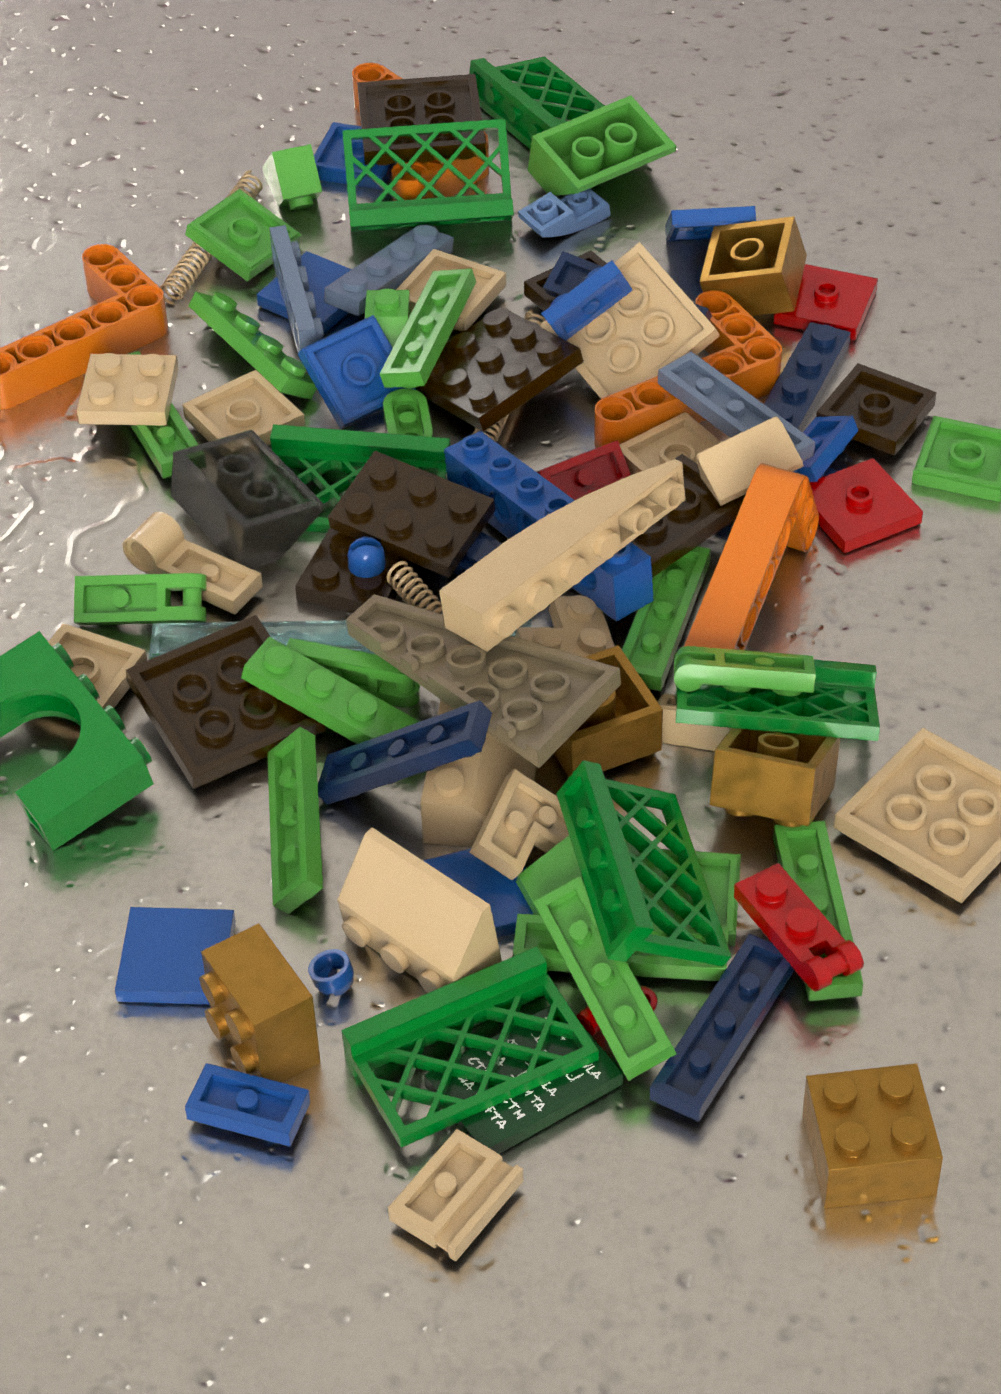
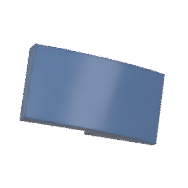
M590 188L578 194L567 195L562 199H558L549 192L518 211L519 218L542 238L572 234L591 227L611 216L609 204Z

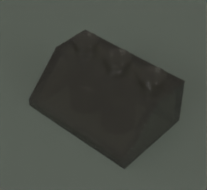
M252 429L173 452L171 497L228 559L250 569L280 560L323 511V502Z

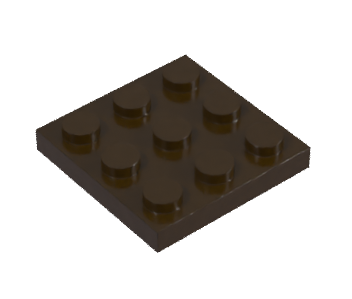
M475 74L357 82L361 129L482 120ZM473 131L459 133L467 139ZM480 131L470 143L486 156L484 131ZM442 133L436 137L430 146L443 158L450 159L462 143L452 134ZM432 134L418 136L426 142ZM400 136L389 149L404 162H409L422 146L410 136ZM391 137L377 139L385 145ZM362 139L365 165H368L381 149L371 140ZM466 147L457 159L467 160L477 156ZM425 150L417 162L426 163L437 159ZM385 153L376 164L385 166L396 162Z
M501 306L497 310L486 314L481 321L466 331L455 335L446 343L425 386H418L416 390L421 392L428 400L484 432L582 364L584 360L579 347Z
M257 615L126 669V680L193 789L267 757V753L299 727L314 735L325 731V725L241 678L244 665L266 639L270 637Z

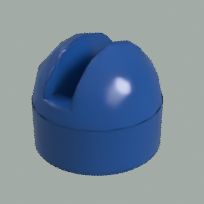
M363 536L356 539L350 545L347 558L348 568L353 575L361 578H371L383 572L386 565L385 552L379 541L372 537Z
M325 950L317 954L308 966V973L314 986L324 995H343L353 984L354 969L348 955L342 950Z

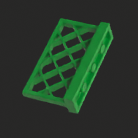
M545 56L494 67L484 58L471 60L469 74L476 75L480 107L494 119H505L506 129L529 149L531 148L533 135L605 106Z
M505 119L343 130L351 232L415 228L419 224L444 226L512 221L514 210L511 196ZM497 130L499 146L489 158L470 143L480 131ZM473 131L467 139L459 133ZM442 133H450L462 143L448 161L430 146L436 137ZM432 134L426 142L418 136ZM400 136H410L422 146L407 164L389 149ZM391 137L385 145L377 139ZM369 139L381 150L367 166H364L353 156L352 140ZM466 147L484 162L470 180L452 165ZM425 150L443 165L429 183L411 168ZM385 153L403 168L389 185H386L370 171ZM498 154L500 157V168L492 162ZM354 165L362 171L356 179L354 177ZM487 167H490L501 177L502 193L485 194L473 183ZM447 169L465 184L455 197H444L433 187ZM407 172L425 187L414 200H404L392 190ZM367 175L384 191L373 203L357 204L355 188ZM469 188L477 194L463 196ZM428 191H430L435 197H437L423 199V197L428 193ZM388 194L396 200L382 202Z
M273 424L270 435L272 449L255 516L256 527L327 533L330 528L328 518L318 517L313 510L329 500L336 505L341 499L339 494L349 488L374 451L448 480L444 449L451 446L450 438ZM280 467L302 468L304 471L287 482L278 474ZM327 471H340L348 474L331 486L321 476ZM313 480L322 491L304 502L295 493V490ZM286 496L296 506L285 514L269 513L270 506Z
M814 659L816 672L814 693L801 692L797 696H782L774 693L772 689L752 688L748 692H732L724 689L721 685L702 684L699 689L693 692H685L676 686L675 723L878 741L880 722L875 694L876 665Z
M583 760L556 794L607 959L626 962L635 951L723 967L732 956L676 795L605 779L600 764ZM613 801L628 813L625 817L615 809ZM646 807L662 810L666 825ZM634 818L656 838L651 841L629 821ZM625 839L641 853L639 857H636L628 850ZM662 842L678 857L680 865L657 845ZM647 858L670 879L665 882L642 861ZM639 881L655 894L652 899L641 890ZM674 882L691 896L694 906L671 887ZM661 899L684 919L682 923L679 924L656 902ZM652 922L669 937L651 934L654 930ZM688 924L706 939L707 944H702L685 927Z
M537 946L341 1030L345 1063L354 1078L359 1076L401 1148L459 1123L467 1117L599 1060L598 1048L547 974V961ZM543 996L551 1006L547 1019L520 1013L522 1005ZM487 1020L504 1023L498 1040L471 1034L474 1026ZM514 1025L541 1032L535 1049L508 1043ZM551 1034L572 1039L579 1048L564 1056L545 1052ZM439 1041L456 1044L449 1062L422 1055L425 1047ZM465 1047L493 1053L486 1071L458 1064ZM502 1055L530 1062L527 1072L516 1077L495 1073ZM391 1062L406 1066L399 1083L377 1078L372 1070ZM416 1068L444 1074L437 1092L409 1086ZM453 1076L481 1083L477 1094L465 1100L446 1095ZM387 1095L393 1096L392 1101H390ZM403 1099L431 1106L427 1116L405 1126L398 1114Z

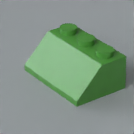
M630 95L533 135L527 171L547 194L549 192L555 196L578 194L674 153L677 146Z

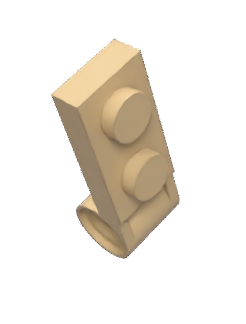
M154 512L124 540L122 545L124 554L130 563L145 573H199L207 575V590L202 591V600L232 614H236L263 587L261 573L185 540L179 524L171 516L163 512Z

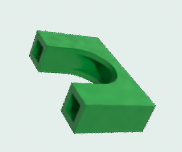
M38 631L0 656V738L23 723L41 717H62L81 726L76 745L62 761L15 791L26 817L52 851H54L154 783L146 766L152 762V758L142 742L137 737L129 740L122 731L126 730L120 716L111 705L105 708L101 707L97 702L100 696L93 683L84 673L78 677L71 670L74 664L59 642L51 646L42 633Z

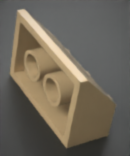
M440 700L438 715L454 710V708ZM487 732L482 752L427 771L420 802L423 843L472 847L505 777L515 768L535 781L537 766Z
M373 827L365 833L337 899L343 919L342 929L353 943L360 947L368 945L374 949L392 970L397 973L406 971L419 980L420 985L427 993L502 961L490 904Z

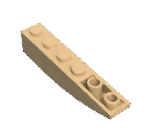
M674 459L625 477L548 514L509 538L439 590L445 628L488 652L685 501L682 462Z

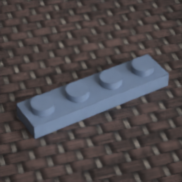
M419 224L326 286L324 289V303L360 316L365 312L367 290H396L433 249L448 254L453 252L454 237L439 232L435 227Z
M286 225L270 227L272 261L297 351L299 352L302 348L324 338L320 318L313 319V317H316L313 292H305L309 291L306 268L301 266L298 241H290Z
M692 351L658 370V384L730 438L773 417H778L783 423L802 461L804 462L814 456V440Z

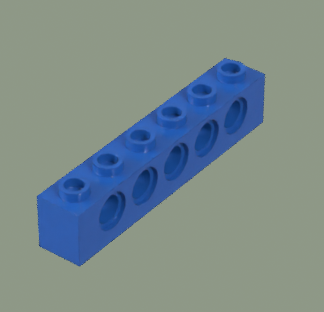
M481 431L469 435L444 449L447 479L493 498L496 510L488 523L507 538L513 537L548 514L575 501ZM630 542L572 588L582 596L592 599L599 609L617 622L654 601L651 556Z

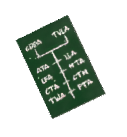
M551 1006L537 1012L533 1016L547 1019ZM514 1025L508 1043L535 1049L541 1032ZM585 1029L599 1050L598 1061L467 1117L455 1125L461 1132L500 1154L623 1084V1072ZM501 1033L495 1035L492 1039L498 1040ZM551 1034L545 1052L564 1056L579 1048L572 1039ZM472 1048L462 1053L458 1064L486 1071L493 1053ZM502 1055L495 1073L516 1077L527 1072L530 1062ZM434 1071L424 1074V1083L428 1091L437 1092L444 1074ZM453 1076L446 1095L465 1100L477 1094L481 1083Z

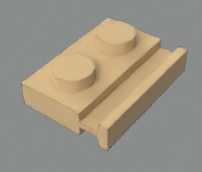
M456 1129L388 1207L389 1220L433 1248L439 1246L449 1253V1258L457 1261L523 1183V1168L518 1165L510 1166L503 1161L500 1154Z

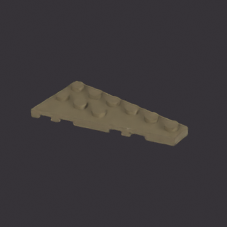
M375 594L346 619L349 636L452 708L456 709L480 700L492 712L487 732L538 768L621 685L620 668L511 635L487 652L446 629L443 615Z

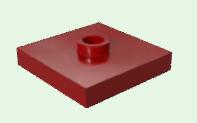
M805 264L795 311L774 313L773 324L800 330H806L810 322L829 325L851 332L850 340H856L876 294L878 278Z
M874 458L821 477L817 482H810L819 514L818 525L843 553L922 523L923 511Z

